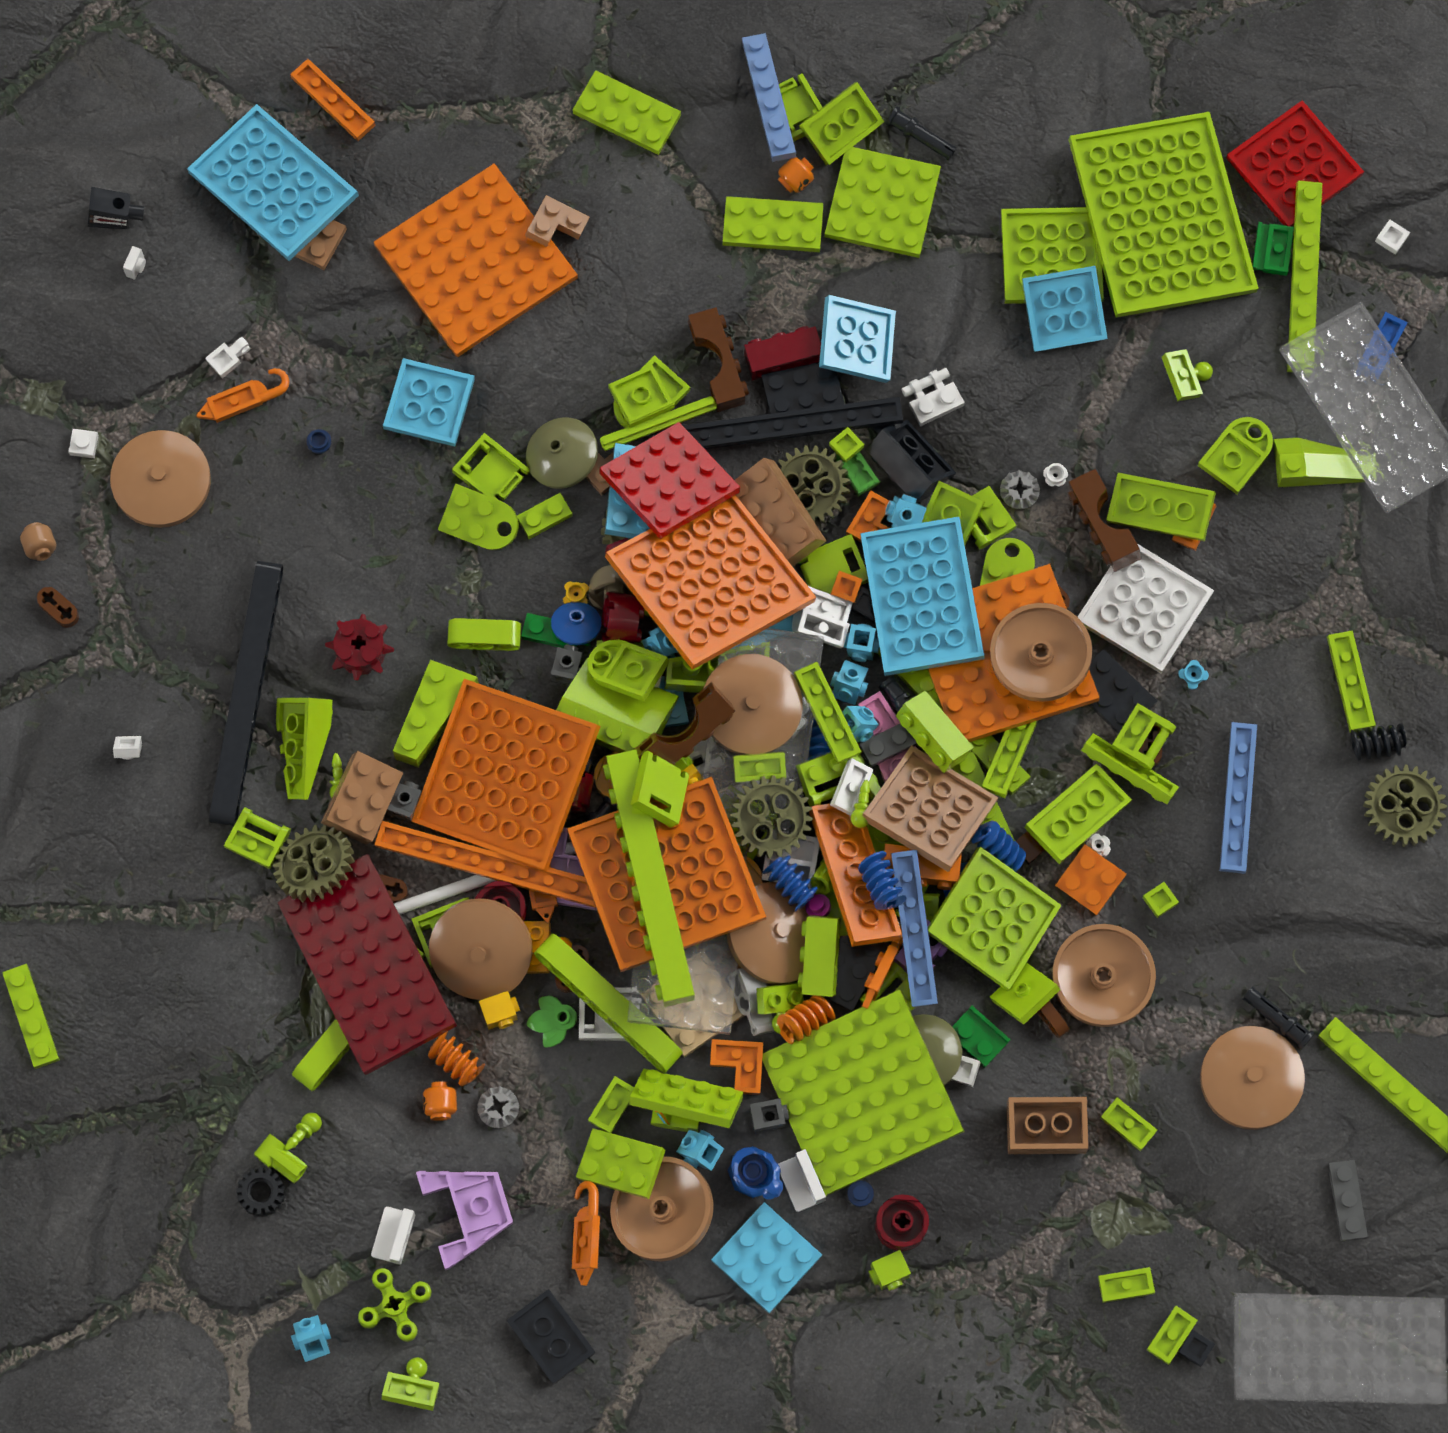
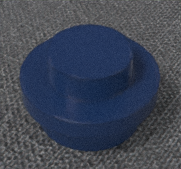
M322 429L312 431L306 441L309 450L316 454L328 451L332 443L329 433Z
M859 1180L850 1185L848 1199L853 1205L864 1207L873 1199L874 1191L868 1182Z

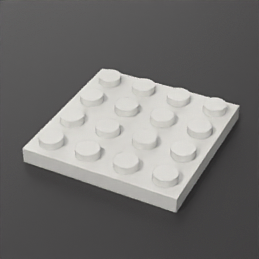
M1138 545L1142 559L1116 572L1110 566L1078 615V618L1088 630L1161 674L1212 596L1214 590Z

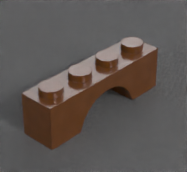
M717 307L688 315V325L695 346L712 350L722 363L719 374L710 381V393L716 402V411L721 412L745 405V396L749 395L746 382L740 381L738 373H741V367L738 359H733L731 351H734L732 339L730 336L726 337L724 329L727 328L724 315H719Z
M1091 470L1069 481L1070 491L1067 492L1069 499L1073 505L1078 504L1081 510L1078 512L1080 519L1084 525L1089 524L1092 530L1089 532L1095 546L1100 544L1103 550L1100 554L1106 566L1111 565L1114 572L1141 560L1140 548L1130 530L1109 527L1099 517L1103 504L1108 500V494L1097 470Z
M712 682L709 683L692 698L695 705V716L691 725L682 733L673 736H664L653 732L635 748L637 749L638 758L641 760L642 754L645 751H650L653 753V756L657 755L675 766V763L682 757H688L699 742L709 739L715 728L720 724L727 723L732 718L735 712L732 703Z

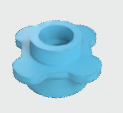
M1191 660L1185 669L1179 670L1178 676L1188 683L1189 689L1194 690L1200 682L1208 679L1209 674L1197 660Z

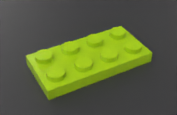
M596 70L573 108V114L657 155L660 154L681 116V111Z
M726 196L723 245L820 252L823 203Z
M1118 473L1106 521L1108 523L1205 541L1216 493L1211 490Z
M1095 764L1030 820L1024 828L1060 864L1124 809L1132 799L1098 764Z
M644 1068L630 1095L629 1105L730 1128L742 1102L743 1091Z

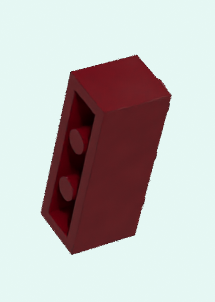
M803 326L796 329L795 332L788 334L780 332L774 334L769 339H754L744 345V355L752 380L761 378L762 374L820 362L821 342L816 326L811 328Z

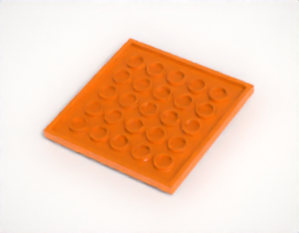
M492 164L374 241L376 249L456 357L464 354L578 278V274L552 240H550L546 247L525 236L534 216L495 164Z
M736 495L662 539H659L651 529H648L607 551L605 556L692 670L811 605L816 600L815 594Z
M1050 564L972 588L984 659L928 669L942 711L969 742L1092 704L1100 699L1090 670L1083 682L1074 691L1062 698L1044 702L1030 701L1011 693L1000 683L993 671L990 659L991 639L996 627L1004 617L1019 607L1033 603L1054 604L1067 609Z
M464 679L411 822L548 871L601 726Z
M709 777L687 785L678 825L670 828L653 818L684 949L766 920V914L713 778ZM654 798L650 799L649 803L662 810L668 807ZM618 811L568 828L567 832L620 972L648 963L650 960H653L651 950L646 951L643 936L647 935L645 926L640 927L637 911H641L639 901L634 902L631 887L636 885L634 877H629L625 862L630 860L628 852L623 853L620 838L624 837L622 828L617 829L614 813H618Z

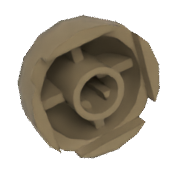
M611 564L598 569L590 579L589 600L593 606L603 610L604 599L608 598L607 592L633 594Z

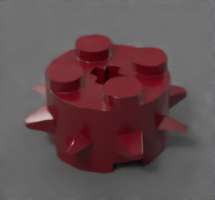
M361 614L359 619L345 622L339 620L337 622L339 629L336 631L334 640L325 643L326 647L335 651L337 657L332 665L333 670L345 668L347 672L353 674L356 681L359 680L360 675L369 674L372 670L381 674L383 672L381 664L384 661L385 654L394 652V648L386 645L383 638L388 626L386 624L377 626L375 623L368 621L365 614ZM359 644H363V646H361L360 650H356V647H355V646H358Z

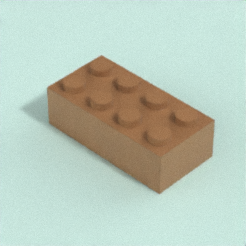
M763 458L734 480L740 486V493L736 494V496L792 567L826 542L821 531L775 461Z

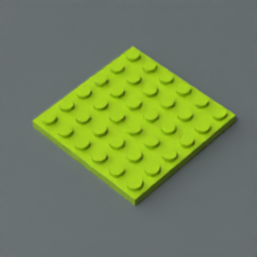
M897 990L870 1003L868 1009L861 1007L819 1027L818 1030H812L811 1035L808 1037L804 1034L802 1041L794 1039L792 1045L787 1042L763 1053L762 1061L781 1100V1104L787 1105L790 1125L801 1150L806 1149L825 1196L965 1132L901 990Z

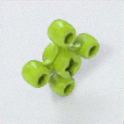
M385 1268L377 1269L372 1275V1282L382 1292V1302L377 1307H365L360 1310L358 1321L362 1327L370 1329L374 1328L382 1318H392L397 1324V1336L404 1342H410L416 1338L418 1330L415 1323L408 1319L407 1309L413 1303L427 1302L431 1297V1288L427 1283L419 1281L413 1284L409 1291L404 1293L398 1292L393 1287L391 1272ZM382 1275L387 1276V1280L384 1283L378 1282V1278ZM423 1288L426 1290L423 1296L416 1294L418 1289ZM393 1299L396 1302H401L398 1304L399 1309L397 1311H394L393 1308L388 1309L391 1306L390 1301ZM372 1314L373 1319L371 1321H364L365 1315ZM405 1327L412 1329L409 1335L402 1333Z

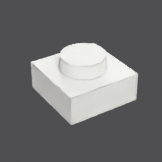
M1389 220L1375 242L1396 255L1410 232Z
M132 246L123 266L126 277L135 280L138 272L142 273L144 270L146 259L142 249Z
M73 429L69 454L72 456L95 458L98 432Z
M141 736L116 737L113 747L114 758L129 760L140 757L142 747Z
M962 1056L959 1070L951 1081L973 1087L981 1062Z

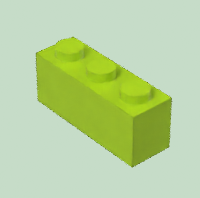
M926 691L904 703L895 716L943 773L963 762L974 748Z
M810 915L807 917V921L802 923L801 934L805 936V947H801L800 962H804L803 972L799 973L798 987L802 988V994L828 997L836 995L841 918Z

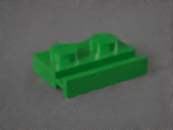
M1258 223L1252 264L1254 271L1261 270L1264 273L1287 276L1294 227Z
M973 1006L952 1026L959 1036L962 1048L975 1060H979L984 1068L991 1063L1011 1040Z

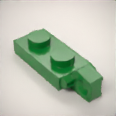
M527 613L521 635L523 640L563 648L564 645H570L562 642L555 636L551 628L552 618ZM591 642L586 643V644H583V645L590 647V646H591Z

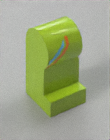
M652 1111L651 1125L684 1132L692 1130L698 1133L699 1121Z

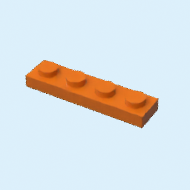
M309 59L304 61L290 74L291 78L357 141L376 126L375 121Z

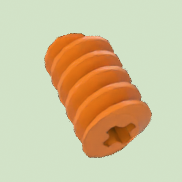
M813 995L810 999L804 1000L793 1009H789L785 1014L779 1015L777 1024L783 1039L792 1045L794 1039L802 1041L804 1034L808 1037L811 1035V1030H818L819 1026L827 1024V1021L835 1020V1013L825 998Z
M447 1031L438 1036L430 1047L428 1057L430 1059L437 1057L436 1065L442 1066L445 1064L444 1072L449 1073L452 1071L451 1078L453 1080L460 1078L459 1085L465 1086L481 1073L485 1063L477 1067L476 1064L479 1058L475 1057L469 1060L471 1051L468 1050L462 1054L463 1044L461 1043L454 1047L453 1044L456 1038L453 1036L448 1040L445 1039Z

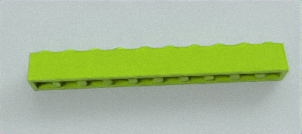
M637 749L606 756L607 764L603 765L605 779H611L613 787L608 789L611 804H617L618 813H614L617 829L622 828L624 837L620 838L623 853L628 852L630 861L625 863L628 876L634 877L636 885L631 887L634 902L639 901L641 911H637L640 927L645 926L647 935L643 936L646 951L651 950L653 960L649 961L652 976L657 975L659 985H655L657 1000H663L664 1007L695 1001L694 989L654 821L651 816L631 806L640 765Z

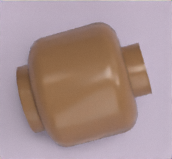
M39 522L31 523L24 528L20 541L26 556L38 561L48 559L56 549V541L52 530L47 525Z

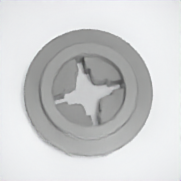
M1020 470L1008 473L1000 486V494L1003 501L1015 509H1025L1032 506L1037 501L1040 493L1037 478H1034L1030 472H1022ZM1019 481L1023 488H1027V490L1023 491L1021 498L1018 491L1013 490V488L1017 487Z
M501 1086L489 1088L481 1095L477 1104L481 1120L493 1128H503L510 1125L516 1119L519 1112L517 1097L511 1090ZM493 1098H496L499 1103H506L502 1107L503 1117H501L497 1110H491L494 1107Z

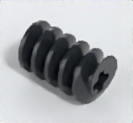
M1402 723L1398 724L1396 729L1393 725H1388L1386 730L1383 726H1378L1376 731L1373 727H1369L1366 732L1364 729L1359 728L1356 734L1351 729L1352 750L1358 761H1361L1362 753H1365L1367 759L1370 760L1372 752H1375L1377 758H1381L1382 751L1384 750L1387 757H1391L1392 749H1395L1398 756H1401L1402 748L1406 749V733Z

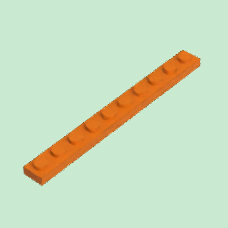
M385 821L381 823L375 842L376 847L493 880L509 882L518 887L596 908L586 879L583 876L551 867L546 871L497 852Z

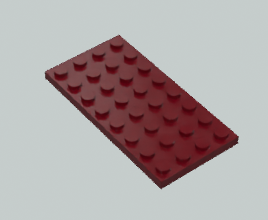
M368 854L349 864L353 871L345 872L348 880H340L341 888L334 886L332 888V895L325 892L324 899L316 895L314 902H311L308 896L304 902H301L298 897L293 900L291 896L277 902L365 1076L457 1026Z

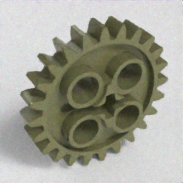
M805 445L803 453H800L795 448V456L792 457L789 453H786L788 459L786 462L779 459L778 462L782 466L780 470L787 481L793 478L799 479L798 485L793 490L796 494H799L798 498L801 502L805 498L813 499L812 505L806 508L815 524L819 518L825 524V516L828 515L834 519L832 511L835 509L841 512L842 509L839 503H847L843 494H850V490L844 486L850 484L851 481L843 477L849 473L847 469H841L844 465L842 460L835 462L837 459L835 453L828 457L829 451L827 448L819 453V448L815 445L813 451L810 452L808 446ZM811 464H818L819 469L816 473H807V469ZM825 472H828L826 477H822ZM808 482L813 484L814 488L812 490L807 487L806 484ZM824 484H833V489L831 492H821L822 486Z
M1395 765L1392 774L1386 768L1383 771L1384 778L1377 774L1375 777L1377 783L1371 782L1368 787L1372 791H1366L1364 796L1370 800L1365 801L1363 807L1370 808V810L1366 811L1364 816L1372 817L1368 826L1376 825L1377 829L1374 834L1383 832V841L1391 837L1392 845L1401 840L1402 846L1405 847L1408 840H1410L1412 845L1416 846L1418 838L1425 843L1427 835L1433 837L1436 834L1433 828L1438 830L1441 828L1442 824L1438 820H1444L1446 815L1440 811L1446 810L1447 805L1440 802L1446 798V795H1438L1442 786H1433L1435 777L1429 780L1426 779L1428 771H1424L1420 775L1418 774L1417 766L1410 772L1408 765H1405L1402 771ZM1407 784L1411 788V792H1402L1399 785ZM1389 789L1393 790L1394 794L1390 793ZM1381 801H1390L1393 809L1387 810L1383 808ZM1406 802L1410 805L1405 809L1401 808V804ZM1417 803H1426L1429 811H1421ZM1416 817L1420 818L1421 822H1418L1416 820ZM1405 818L1409 820L1411 827H1402L1399 819Z
M771 775L769 782H767L764 776H761L760 784L755 780H750L752 788L742 786L745 794L735 795L740 802L731 803V806L737 810L736 813L729 814L730 817L736 818V822L730 824L731 827H738V831L734 834L735 837H743L739 845L743 846L748 843L747 852L749 853L756 848L758 857H761L764 851H766L767 858L770 859L773 856V852L776 853L778 858L782 857V850H785L787 854H792L790 846L800 848L797 840H807L803 831L811 830L809 826L805 825L806 821L813 820L812 817L806 816V812L812 810V807L804 806V803L809 798H800L799 795L803 789L799 788L794 791V781L785 785V777H781L778 783H776L775 775ZM766 794L769 796L771 813H776L777 818L773 819V825L778 836L777 839L773 838L772 822L766 821V816L769 815V808L765 801ZM780 794L785 796L787 800L786 806L782 809L775 805V798ZM754 800H758L762 805V810L757 815L753 814L750 810V804ZM785 819L789 820L792 824V829L788 834H784L780 829L781 822ZM760 825L765 826L767 829V836L762 840L755 833L756 828Z
M314 825L311 832L304 828L303 835L295 832L296 839H287L289 845L287 847H280L283 854L275 856L278 860V863L273 864L276 870L273 873L277 879L276 883L286 895H290L293 900L298 897L301 902H304L307 896L311 902H314L316 895H319L321 899H324L325 892L332 895V888L334 886L341 888L340 880H348L345 872L353 871L349 865L355 862L351 856L354 854L351 843L341 831L338 832L335 827L329 830L326 825L321 830H319L317 825ZM310 847H311V849H310V850H311V853L313 854L314 858H312V856L310 855V851H309V848H310ZM314 868L316 869V871H317V873H318V877H319L318 880H317V874H316L315 871L313 870Z

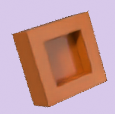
M839 571L831 595L854 603L863 579Z

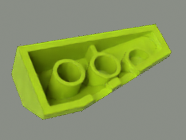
M1302 438L1273 439L1278 487L1377 481L1375 456Z
M277 698L276 727L277 731L282 734L283 744L280 745V752L285 754L286 766L283 771L288 799L308 800L331 728L333 700Z

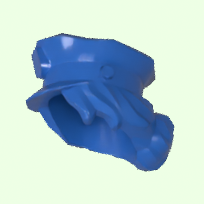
M754 1146L742 1148L735 1153L727 1170L734 1190L751 1198L763 1195L765 1199H773L780 1196L783 1190V1183L780 1180L781 1169L772 1154Z

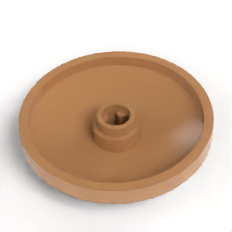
M158 430L135 437L120 450L112 465L110 484L118 506L130 519L145 526L162 528L180 524L197 513L208 496L211 485V473L204 453L195 442L180 433Z
M1048 603L1028 604L1013 610L996 627L990 645L991 665L1000 683L1016 696L1030 701L1044 702L1056 700L1074 691L1087 676L1092 660L1090 635L1081 620L1069 610Z
M759 654L738 655L720 664L707 679L704 688L712 682L732 703L735 709L732 718L727 723L720 724L715 728L711 735L725 749L740 755L770 753L783 746L796 731L803 710L801 690L792 673L778 661Z
M767 882L755 886L766 914V920L727 933V942L735 961L749 975L768 984H788L797 981L799 973L803 972L804 962H800L801 947H805V936H802L801 931L802 923L807 921L809 915L805 909L806 905L795 912L798 903L790 906L788 902L791 896L783 898L781 895L785 888L776 890L775 885L777 882Z
M469 899L453 905L438 919L429 941V956L436 975L445 986L463 997L483 1000L506 991L510 992L519 985L531 963L532 940L524 921L511 908L494 900Z
M1096 924L1076 931L1061 945L1053 963L1052 981L1060 988V991L1056 994L1059 1002L1073 1017L1093 1026H1117L1133 1019L1145 1008L1155 987L1156 970L1150 951L1135 934L1115 925Z
M1244 1026L1226 1032L1211 1045L1202 1062L1200 1082L1205 1100L1218 1117L1242 1129L1258 1130L1274 1126L1292 1113L1303 1094L1305 1074L1299 1054L1286 1038L1264 1027Z
M663 1157L649 1199L617 1190L614 1191L610 1208L611 1223L620 1242L635 1255L651 1261H669L679 1258L694 1249L709 1229L713 1216L711 1189L702 1174L692 1165L677 1158Z

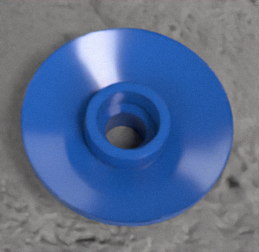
M570 602L560 606L554 612L551 619V628L555 636L562 642L570 645H583L591 642L598 636L601 630V617L596 609L586 603Z

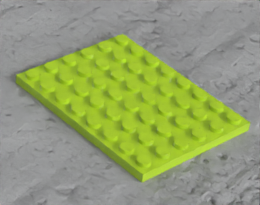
M1210 112L1071 135L1069 137L1070 148L1116 318L1251 294L1258 291L1259 288Z

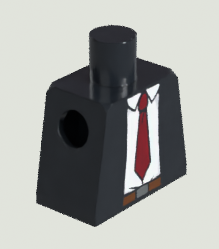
M91 187L88 227L127 229L128 219L143 221L144 206L131 205L130 194Z

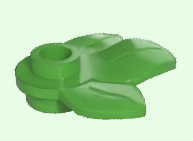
M544 996L539 998L541 1010L534 1012L529 1017L527 1026L533 1031L543 1033V1046L548 1048L560 1044L565 1039L567 1030L576 1024L577 1013L573 1007L565 1004L562 1005L558 998ZM562 1013L567 1014V1019L564 1022L560 1020Z

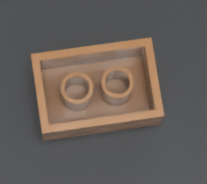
M359 751L355 752L350 757L321 823L330 828L335 827L338 832L341 831L343 834L367 845L373 842L403 772Z
M1009 1097L1007 1100L1008 1154H1086L1088 1150L1087 1097Z

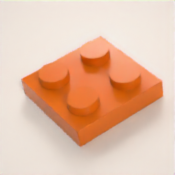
M1085 844L1055 886L1095 915H1098L1127 874Z

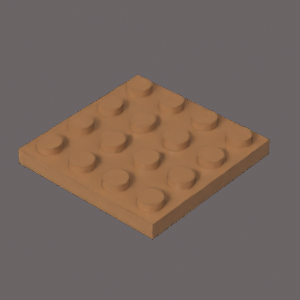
M911 745L862 816L866 818L871 826L909 849L917 850L919 855L949 872L996 804L998 797L952 769L943 773L933 763L929 755Z

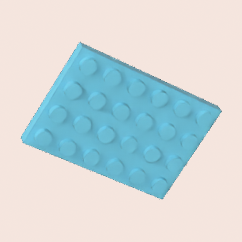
M257 104L187 168L190 175L288 261L359 196L358 192Z
M954 517L860 533L884 676L983 660L984 651L960 518Z

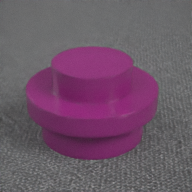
M817 894L806 904L805 909L809 916L827 917L831 910V902L825 895Z

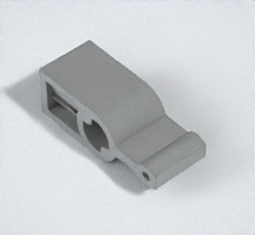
M743 968L736 970L727 979L739 1011L743 1015H747L751 1026V1033L753 1036L775 1032L772 1026V1014H758L756 988L767 987L766 983L755 979Z

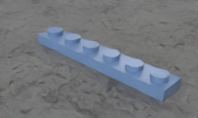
M766 33L743 37L742 44L772 162L796 158V150Z
M1231 723L1220 871L1246 873L1257 734L1256 724Z
M917 850L891 853L893 869L895 871L894 878L899 880L896 887L900 886L903 889L898 896H906L905 902L898 907L912 1007L938 1004Z

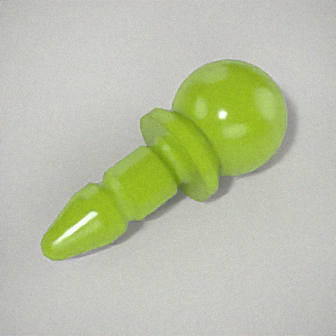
M334 753L332 759L334 780H330L332 785L330 788L331 798L343 775L342 762L337 753Z
M867 779L863 781L860 787L858 803L854 804L855 810L851 814V822L857 828H865L869 825L866 818L862 816L869 806L867 804L870 786Z
M307 1113L303 1116L301 1123L296 1125L297 1131L288 1139L285 1150L296 1147L304 1137L310 1138L312 1133L317 1132L321 1128L322 1120L318 1114Z

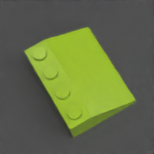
M587 658L556 709L557 711L601 726L595 743L617 753L635 750L653 732L662 735L679 696L654 687L646 701L643 702L603 687L592 679L588 670Z

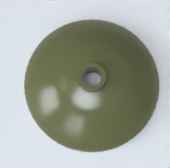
M569 417L553 419L543 424L532 435L526 449V463L532 476L542 485L555 489L568 488L581 482L592 471L598 457V443L592 430L582 421ZM556 444H560L558 449H553Z
M925 1014L913 1016L915 1023L945 1086L956 1075L961 1065L962 1045L959 1036L949 1023L939 1017Z

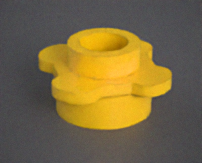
M567 582L565 584L566 596L563 598L564 604L570 602L588 603L586 593L589 591V586L586 583Z

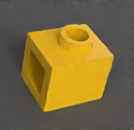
M508 991L479 1001L488 1030L495 1027L504 1029L514 1024L513 1021L518 1020L516 1012L520 1011L515 996L510 998Z

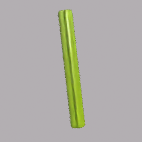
M712 396L656 416L632 428L627 427L600 438L601 446L604 451H608L615 447V443L626 444L671 427L678 422L682 423L715 410L717 408L716 402Z

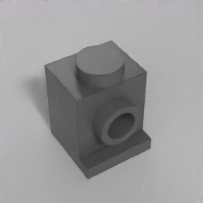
M564 645L563 648L557 647L551 670V681L567 685L571 684L580 670L583 659L582 652H578L577 647L572 645ZM564 659L572 661L569 665L562 663Z
M405 781L404 784L399 783L387 808L388 815L412 824L411 820L422 791L418 790L419 786L410 781ZM402 795L410 797L407 802H402L400 798Z
M780 1098L750 1104L749 1109L754 1134L785 1127V1120H789L787 1105H781ZM772 1113L775 1118L772 1121H767L765 1115Z

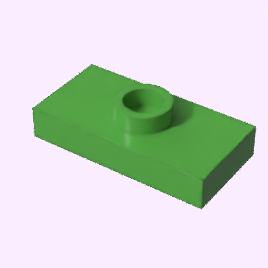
M860 452L845 463L843 461L844 465L841 469L848 470L849 474L845 477L850 479V485L858 497L879 485L880 481ZM837 455V459L835 462L840 461L842 459Z

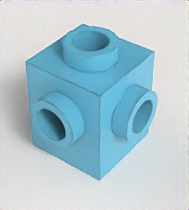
M903 494L902 498L894 496L893 501L890 500L888 502L885 515H888L887 520L893 523L892 528L922 523L927 508L917 504L916 498Z
M851 624L850 633H847L844 648H847V654L852 660L866 662V659L873 660L874 653H879L880 646L876 628L867 624Z
M659 627L649 631L650 637L642 640L645 649L667 656L668 659L676 657L675 653L678 651Z
M845 660L840 672H834L830 686L834 687V697L855 705L858 697H864L868 683L865 682L869 668Z
M847 706L842 711L857 742H865L873 736V731L879 724L874 719V714L869 708L865 706Z
M688 1130L676 1152L685 1158L683 1161L689 1163L695 1169L699 1166L712 1171L724 1148L713 1140L714 1137L708 1132L700 1130L697 1133Z
M318 1315L304 1318L293 1324L295 1334L291 1335L295 1350H301L305 1362L330 1354L327 1340L331 1339L327 1324L321 1325Z

